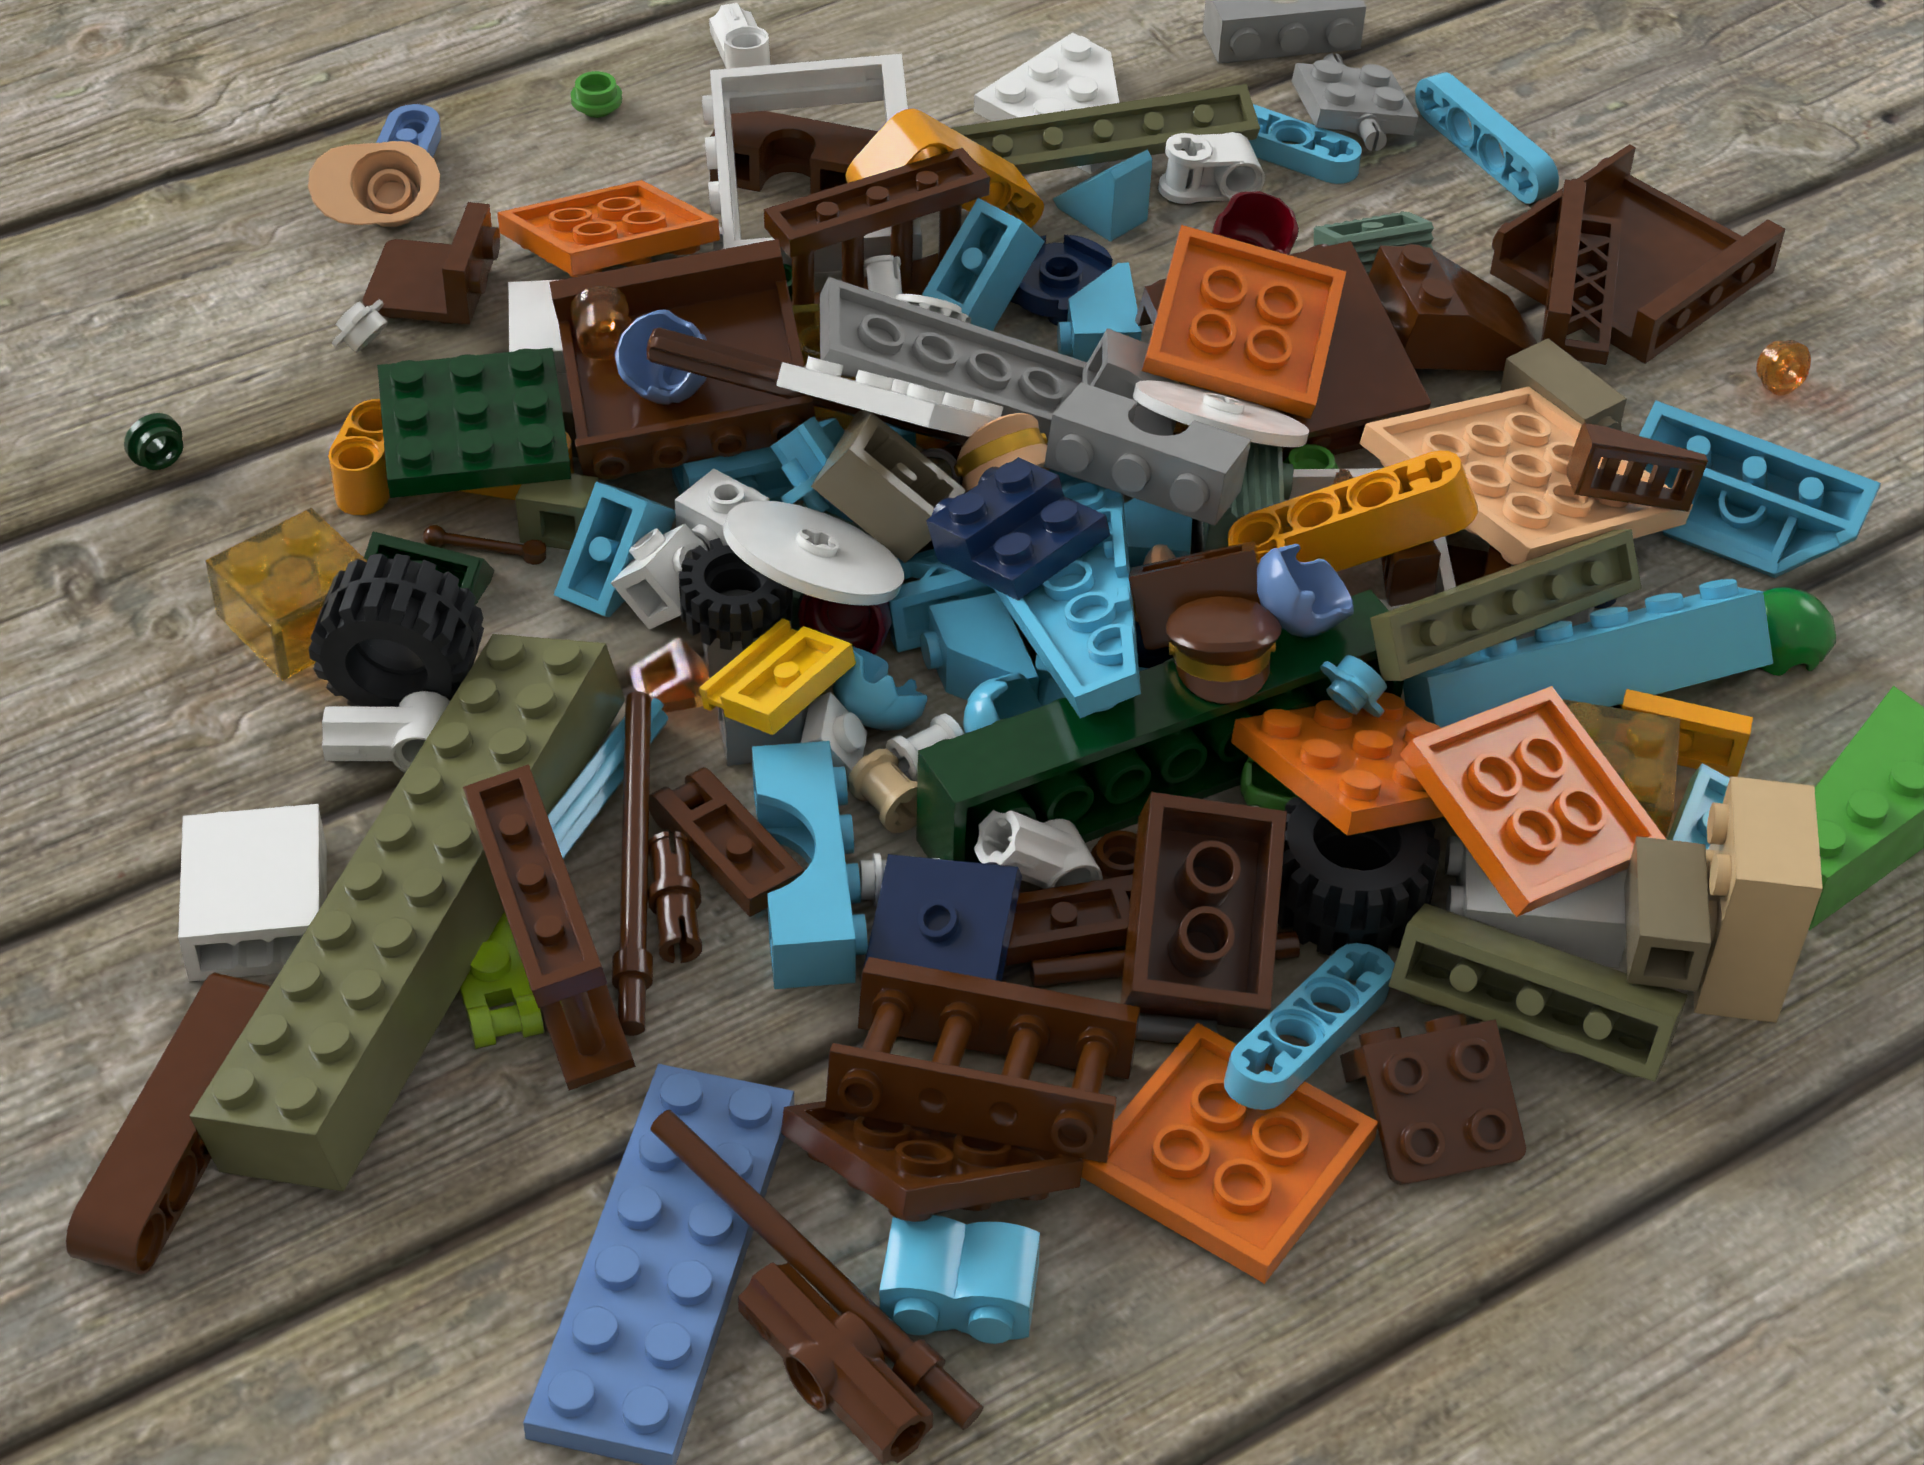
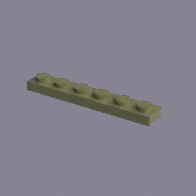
M1247 84L952 127L951 129L1014 164L1021 174L1024 175L1129 159L1147 149L1150 155L1165 153V146L1169 137L1180 133L1205 135L1235 132L1246 136L1248 140H1255L1260 126Z
M1632 529L1613 530L1371 617L1381 677L1384 681L1405 680L1642 589Z

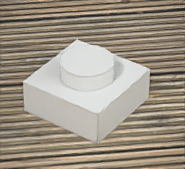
M829 692L817 697L809 704L801 743L830 741L833 767L845 766L848 782V776L852 768L863 757L868 731L864 728L860 719L854 713L849 712Z

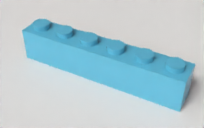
M1722 579L1699 585L1700 594L1683 598L1681 593H1665L1645 599V608L1628 612L1626 607L1599 609L1590 613V622L1572 626L1571 621H1556L1535 629V636L1516 640V637L1405 679L1403 684L1405 704L1427 722L1434 723L1442 728L1553 686L1573 715L1577 716L1622 704L1626 689L1657 695L1773 664L1763 591L1738 587L1737 580Z

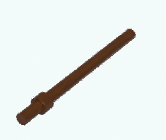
M633 691L627 694L625 698L619 950L612 956V985L618 989V1018L624 1035L627 1036L639 1035L645 1031L646 990L653 984V956L647 951L651 696L643 691Z
M672 1110L664 1111L655 1119L650 1131L841 1314L849 1311L856 1314L866 1323L880 1343L884 1355L894 1364L892 1371L914 1394L923 1391L962 1430L968 1428L979 1417L984 1407L943 1369L945 1359L924 1339H919L915 1342Z

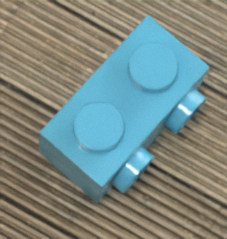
M977 198L922 295L945 300L962 308L961 312L971 318V324L993 331L1045 241L1022 220Z

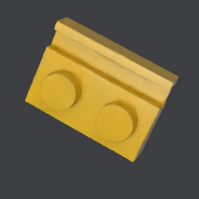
M782 618L699 687L703 707L712 711L717 706L724 710L725 717L774 735L856 664L852 643L805 626L798 631L791 629L790 621Z

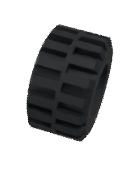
M383 554L370 555L367 562L356 559L348 563L346 571L340 570L336 574L328 590L310 638L312 641L309 646V657L316 661L313 669L318 678L328 680L326 688L335 696H343L348 699L347 704L350 706L399 707V703L405 696L420 691L435 692L451 701L474 664L483 636L484 628L481 625L484 617L481 608L474 606L476 597L469 588H460L458 586L460 579L450 572L443 574L435 569L436 564L426 560L418 563L411 561L410 556L396 554L394 559H388Z
M1293 797L1285 804L1284 810L1287 811L1278 925L1282 929L1293 928V931H1296L1299 943L1304 945L1310 941L1317 945V952L1331 955L1332 950L1337 951L1344 945L1353 943L1369 944L1381 949L1386 954L1389 945L1400 949L1407 923L1424 903L1431 904L1441 851L1440 841L1434 838L1436 829L1431 820L1347 836L1301 798Z

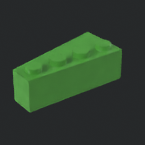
M1894 685L1815 787L1823 889L1809 931L1924 848V707Z

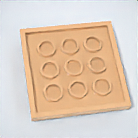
M1529 386L1366 423L1359 443L1380 459V463L1384 467L1439 450L1451 451L1457 454L1462 462L1478 505L1477 516L1465 530L1481 537L1498 550L1505 561L1514 566L1613 530L1632 529L1633 539L1685 525L1693 506L1691 504L1689 512L1574 495L1567 477V466L1582 424ZM1601 457L1599 465L1597 467L1598 469L1601 465L1603 457ZM1621 460L1616 474L1624 475L1628 461ZM1644 470L1641 481L1648 482L1650 473Z

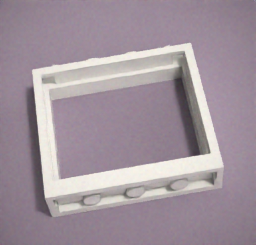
M902 54L710 70L712 95L702 96L704 124H714L715 136L705 137L708 170L718 169V181L708 182L711 214H721L722 227H719L720 240L713 242L714 251L774 240L773 237L741 240L731 114L884 101L887 122L896 113L908 109ZM920 217L913 220V261L922 259ZM891 227L864 236V261L874 256L891 255ZM842 242L814 252V273L842 271ZM781 248L783 263L792 267V258H789Z

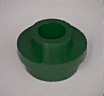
M153 413L137 420L127 431L124 439L125 452L139 466L150 470L165 469L175 463L183 451L181 427L174 418L167 414Z

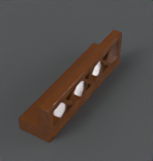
M1565 179L1555 225L1541 341L1547 338L1577 361L1606 365L1610 350L1623 219L1584 214L1587 182ZM1581 233L1605 236L1608 239L1592 245L1581 236ZM1590 263L1601 273L1588 277L1578 267ZM1586 295L1598 306L1585 311L1574 300ZM1582 329L1596 340L1597 343L1567 339L1566 336Z

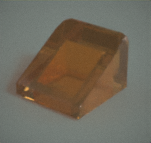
M680 637L629 668L634 690L648 693L651 696V701L653 698L659 699L664 704L662 710L665 713L703 706L699 687L709 680V675L702 658Z

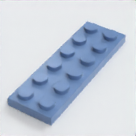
M662 1064L657 1065L523 1422L525 1439L642 1465H676L754 1230L650 1131V1128L661 1113L669 1109L672 1110L765 1198L785 1138L781 1134L783 1110L786 1106L794 1105V1091Z

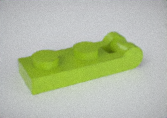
M504 911L489 939L483 942L470 964L471 970L460 988L475 1049L496 1045V1037L522 1032L523 1038L544 1033L541 1011L532 993ZM510 1002L514 1003L511 1006L489 1010V1007Z

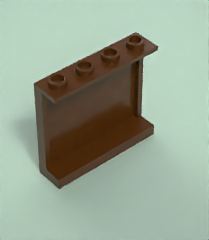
M1629 144L1611 157L1602 159L1597 166L1579 178L1572 180L1587 182L1584 214L1623 219L1610 344L1646 364L1771 275L1776 267L1785 228L1767 219L1746 235L1741 236L1630 175L1636 147ZM1563 188L1545 200L1538 201L1530 210L1513 221L1504 223L1496 232L1492 242L1494 254L1490 274L1543 305H1546L1555 225ZM1581 233V236L1592 245L1608 239L1605 236ZM1590 263L1578 267L1588 277L1601 273ZM1586 295L1574 300L1585 311L1598 306Z
M779 239L549 282L552 301L559 323L577 436L575 446L583 475L598 477L599 479H616L625 474L657 468H674L683 463L719 456L732 457L742 452L770 447L814 416L816 418L811 395L786 399L708 377L691 398L679 404L672 403L669 406L657 404L642 398L629 387L618 374L614 354L621 334L634 320L656 310H669L675 316L693 323L700 333L705 335L708 341L805 367L788 291Z
M1348 241L1330 246L1319 244L1306 251L1289 254L1290 256L1346 271V276L1318 399L1311 419L1273 408L1270 409L1287 415L1305 425L1309 429L1306 444L1322 446L1333 455L1364 448L1359 443L1366 423L1429 409L1431 401L1352 242ZM1166 278L1152 285L1145 286L1135 318L1138 326L1153 324L1154 326ZM1282 447L1283 461L1296 447Z

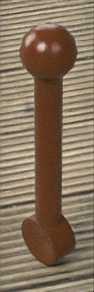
M430 525L423 532L424 543L435 547H441L446 544L523 556L524 561L532 565L541 564L546 559V545L540 540H529L524 544L447 533L438 525Z

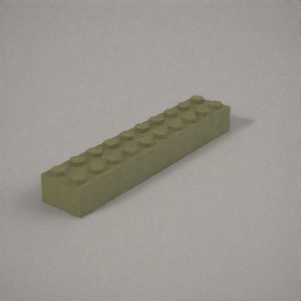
M492 634L189 1117L219 1172L344 1192L471 970L470 964L483 942L489 939L505 911L463 787L529 764L548 815L593 757L625 702V697L606 643Z

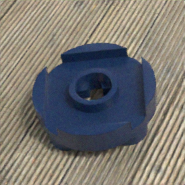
M1064 234L1063 243L1054 242L1046 244V235L1039 236L1045 242L1010 300L1012 303L1018 304L1032 313L1048 317L1049 321L1057 326L1058 322L1067 321L1069 298L1112 267L1113 260L1104 247L1090 239L1076 235Z

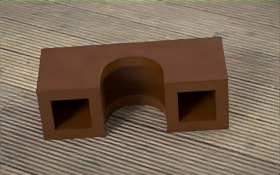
M769 111L731 114L737 188L760 192L770 177L784 172H796L810 177V195L846 184L847 168L878 131ZM715 129L713 130L711 136H715ZM710 169V182L718 181V169Z

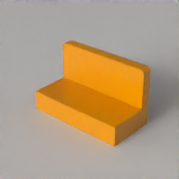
M1626 689L1623 703L1620 707L1611 750L1693 769H1698L1703 763L1725 776L1738 777L1750 737L1753 717Z

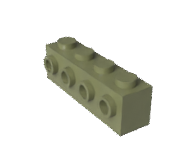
M1426 903L1407 923L1388 987L1408 993L1419 1002L1450 1008L1472 1016L1478 1022L1496 1019L1498 1029H1508L1539 1040L1543 1045L1563 1053H1575L1603 1063L1617 1073L1630 1077H1642L1653 1082L1656 1081L1668 1056L1688 996L1670 988L1627 983V973Z

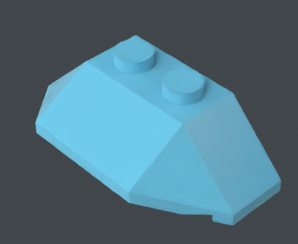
M1656 400L1639 434L1641 437L1705 454L1708 459L1686 524L1663 530V535L1774 578L1855 541L1881 486L1880 482ZM1646 464L1645 470L1651 474L1654 465ZM1670 467L1664 484L1671 489L1677 476L1678 468Z

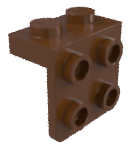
M467 203L452 244L392 239L386 242L363 296V305L365 307L371 306L380 299L384 305L378 312L388 318H408L438 321L445 324L458 323L470 325L480 296L485 293L493 261L497 260L500 250V230L498 227H492L490 204Z
M1465 1014L1446 1016L1424 1022L1426 1033L1402 1038L1399 1026L1380 1029L1358 1035L1361 1047L1340 1055L1346 1083L1362 1079L1367 1080L1375 1119L1378 1121L1377 1128L1388 1175L1394 1183L1405 1185L1518 1161L1525 1155L1526 1143L1496 1019L1468 1025Z

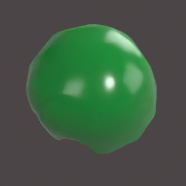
M1787 587L1764 591L1773 664L1759 668L1776 676L1783 675L1790 668L1798 664H1806V669L1813 671L1836 644L1833 616L1819 599L1806 591Z

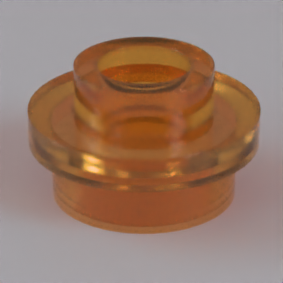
M1778 340L1769 344L1760 354L1756 366L1757 375L1765 389L1775 395H1786L1802 385L1809 374L1811 365L1810 352L1805 345L1795 340Z

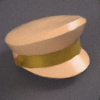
M1026 413L1008 414L992 420L979 428L964 443L956 462L957 465H954L956 475L958 477L961 476L963 479L962 487L966 489L965 493L978 485L980 477L987 469L995 466L1000 467L1014 461L1018 457L1049 470V468L1044 467L1047 452L1046 444L1048 443L1045 433H1040L1038 420Z

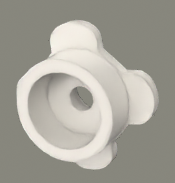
M379 299L371 306L365 307L360 301L354 304L337 321L336 326L342 332L332 341V344L338 347L345 342L355 353L360 352L388 324V321L378 312L384 303Z

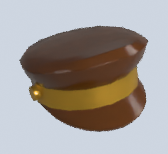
M1223 596L1197 599L1182 605L1169 616L1166 624V633L1171 641L1169 642V655L1174 657L1178 676L1184 685L1195 695L1206 701L1218 704L1238 703L1255 695L1267 681L1270 674L1271 652L1276 650V641L1281 634V625L1268 609L1257 602L1238 597Z

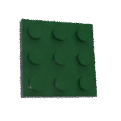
M553 348L519 349L513 352L483 355L465 354L453 358L422 361L405 360L398 363L377 365L390 498L571 479L570 460Z

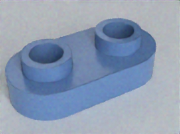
M420 104L396 108L388 115L376 143L389 141L411 142L424 148L433 157L441 140L439 114L433 108Z

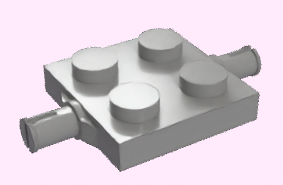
M1330 53L1323 60L1315 61L1314 64H1295L1291 82L1316 128L1339 129L1357 133L1370 151H1372L1373 147L1375 151H1379L1386 145L1387 137L1385 134L1414 135L1418 115L1392 71H1389L1387 68L1375 64H1366L1362 68L1347 67L1342 57L1337 53L1335 57L1333 53Z

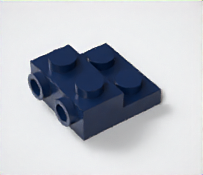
M1019 457L1000 467L995 466L987 469L980 477L978 485L967 493L958 495L955 498L941 500L934 508L932 516L926 520L938 561L1017 601L1111 536L1106 515L1065 497L1059 475Z

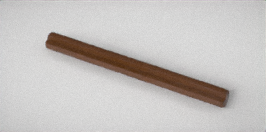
M660 327L654 328L648 340L646 348L647 359L652 363L786 399L808 395L776 386L782 362L792 363ZM812 396L813 404L816 407L850 416H855L860 410L859 408ZM873 413L888 426L958 445H964L969 438L968 436L932 429Z

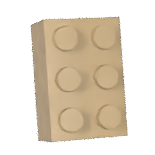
M1730 776L1723 803L1713 802L1711 804L1707 822V842L1710 846L1709 849H1706L1711 946L1698 991H1693L1694 1013L1777 1023L1823 889L1814 785Z

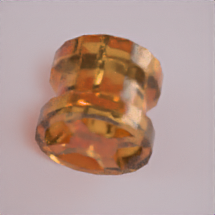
M611 286L588 288L579 293L571 303L570 313L574 326L577 328L576 337L581 352L589 358L595 360L614 359L621 334L632 324V320L628 317L630 310L626 296L619 289Z

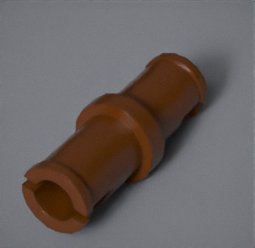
M663 831L649 839L648 854L651 861L653 883L648 889V903L651 911L657 915L660 957L669 963H674V944L679 943L680 962L686 963L696 959L702 952V940L699 937L696 912L702 903L701 890L698 882L692 878L689 838L685 834L675 831V851L671 852L669 831Z

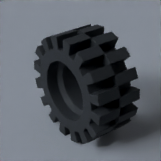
M720 538L709 541L710 551L705 550L699 545L692 550V559L685 557L681 564L682 571H679L681 618L683 623L687 622V631L692 636L700 633L702 643L710 646L718 638L720 639V649L731 650L733 641H741L742 650H745L753 643L754 638L762 636L782 618L788 621L792 620L793 589L753 569L739 558L729 545L723 546ZM734 589L748 590L752 592L750 594L742 596H728L720 594L724 591Z

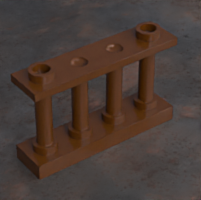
M963 148L764 209V228L773 239H779L780 247L789 258H792L791 305L800 345L820 339L821 291L815 292L814 252L818 249L842 242V281L868 290L867 276L864 277V236L891 227V255H894V257L898 256L901 259L902 294H923L961 228L962 205L989 195L990 176ZM939 211V252L913 261V220Z
M529 764L464 786L463 789L537 1006L541 1008L568 1090L576 1089L636 1067L606 984L608 983Z
M868 957L862 971L858 1029L869 1030L862 1048L832 1043L829 1051L825 1109L1107 1163L1117 1097L1100 1094L1104 1075L1129 1080L1134 1060L1141 1007ZM897 1036L938 1043L932 1061L890 1054ZM969 1049L1006 1056L1001 1075L960 1067L965 1050ZM1038 1062L1075 1069L1076 1073L1072 1087L1029 1080L1034 1063Z

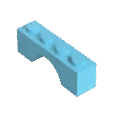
M830 741L752 746L753 792L756 819L779 844L794 850L809 864L808 868L796 880L780 889L767 893L769 944L774 989L856 983V955L867 954L868 941L865 914L852 915L851 904L861 903V887L858 863L846 864L845 854L854 853L851 814L839 815L838 808L841 805H848L845 766L833 767Z

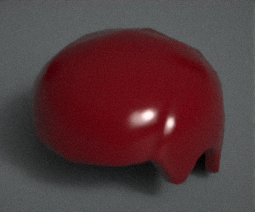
M1261 191L1239 192L1232 196L1224 211L1218 215L1212 233L1289 255L1298 237L1299 227L1294 211L1280 198Z
M803 594L798 611L800 629L803 626L852 643L853 647L874 655L884 645L892 624L889 602L878 605H849Z

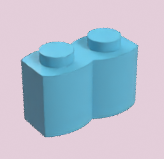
M932 1215L930 1219L925 1221L912 1222L893 1216L879 1290L880 1309L905 1333L911 1335H927L934 1331L956 1329L971 1335L978 1341L989 1344H999L1008 1340L1027 1338L1030 1332L1039 1268L1040 1232L1025 1226L1005 1222L989 1221L964 1224L938 1215Z

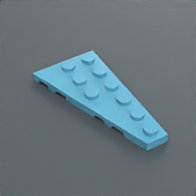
M1049 469L1048 471L1059 475L1065 497L1106 515L1111 536L1018 601L997 590L995 592L1079 718L1095 712L1109 710L1118 703L1141 694L1133 598L1128 578L1130 565L1123 494Z

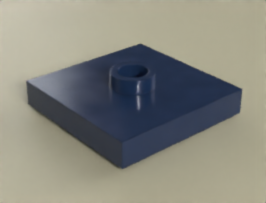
M888 854L864 966L868 957L1002 981L1022 881V874L1019 868Z

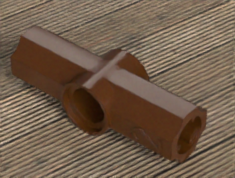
M772 1262L752 1276L749 1285L738 1296V1310L759 1332L761 1337L783 1358L788 1377L801 1397L813 1409L819 1412L830 1408L882 1465L889 1461L899 1463L918 1449L921 1440L933 1428V1412L887 1366L880 1343L866 1323L856 1314L849 1311L838 1315L788 1262L782 1265H776Z

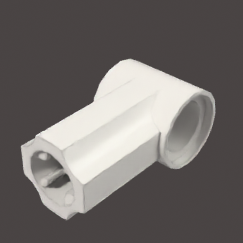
M738 3L721 5L717 14L709 18L710 33L726 69L770 65L768 33L757 26L752 13L743 10Z
M420 691L405 696L399 703V707H325L322 720V748L325 761H393L396 767L406 772L450 701L438 693Z
M993 810L978 825L979 837L974 850L979 861L983 864L1018 867L1023 881L1042 887V889L1103 879L1101 870L1075 825L1069 820L1055 819L1042 823L1012 810L1006 813Z

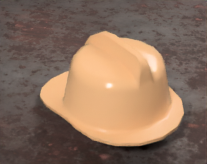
M389 141L349 144L331 148L317 158L309 172L308 189L312 201L325 216L339 223L352 225L378 224L382 227H398L409 223L433 204L439 192L440 173L435 159L424 148L411 142Z

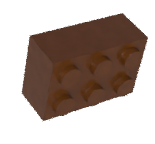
M1151 792L1138 818L1121 1004L1141 1007L1140 1013L1217 1020V1025L1251 1030L1264 1019L1271 1010L1287 811Z

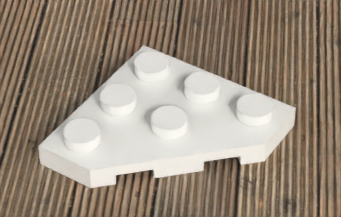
M1071 33L975 94L974 112L990 121H999L1119 103L1111 52L1092 43L1083 36ZM1108 162L1077 167L1092 174Z
M808 356L806 367L782 362L776 386L920 426L968 437L985 424L1001 417L1004 408L992 403L930 389L922 385L858 370L856 380L841 377L844 365Z

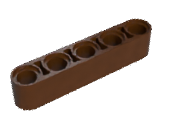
M215 972L204 981L73 1211L66 1236L67 1253L70 1257L141 1275L146 1274L153 1267L212 1159L189 1116L271 985Z

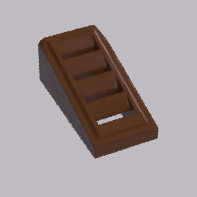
M1583 423L1567 466V477L1574 495L1689 512L1708 459L1702 453L1617 429ZM1601 457H1603L1601 465L1598 469L1597 467L1599 465ZM1621 460L1628 461L1624 475L1616 474ZM1646 464H1652L1654 466L1648 482L1641 481ZM1670 467L1679 469L1672 489L1663 487Z
M1433 540L1381 557L1385 596L1391 607L1409 604L1434 595L1441 553Z

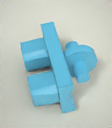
M813 416L770 447L782 463L783 467L781 469L794 486L792 490L780 497L783 502L793 504L802 498L808 508L820 512L828 511L853 522L811 487L845 432L836 418H829L818 422Z

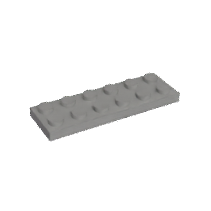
M828 277L820 293V359L844 365L841 376L853 378L857 376L858 370L922 385L930 389L1003 406L1001 417L1013 413L1030 414L1038 420L1040 433H1045L1047 439H1049L1053 413L1082 382V371L1087 362Z

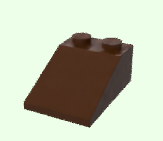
M1407 244L1405 246L1380 245L1368 276L1414 369L1504 371L1506 358L1537 344L1507 294L1429 247L1416 244Z

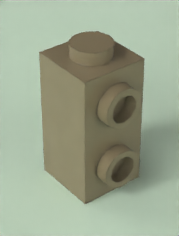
M1547 338L1506 358L1500 393L1529 386L1581 424L1600 425L1622 431L1621 422L1627 398Z
M1636 836L1624 882L1627 983L1698 991L1711 946L1706 846L1699 843Z

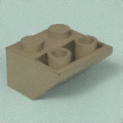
M862 409L855 414L811 485L815 491L904 563L909 561L932 540L926 520L932 516L936 505L945 498H955L966 492V489L875 414Z

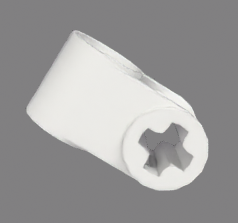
M1230 132L1205 135L1180 133L1169 137L1166 142L1165 154L1168 157L1166 173L1162 174L1159 179L1158 190L1164 198L1178 204L1230 201L1232 196L1239 192L1260 191L1265 182V174L1248 138L1241 133Z

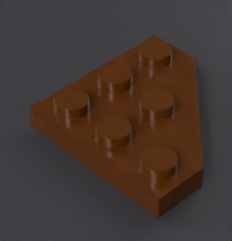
M826 1101L786 1106L783 1110L782 1135L807 1151L809 1158L830 1167L847 1179L849 1186L864 1191L887 1207L888 1212L892 1216L901 1220L912 1222L925 1221L932 1217V1213L955 1209L982 1211L989 1209L994 1202L1017 1198L1038 1201L1046 1199L1051 1192L1080 1187L1084 1160L1079 1157L825 1109Z

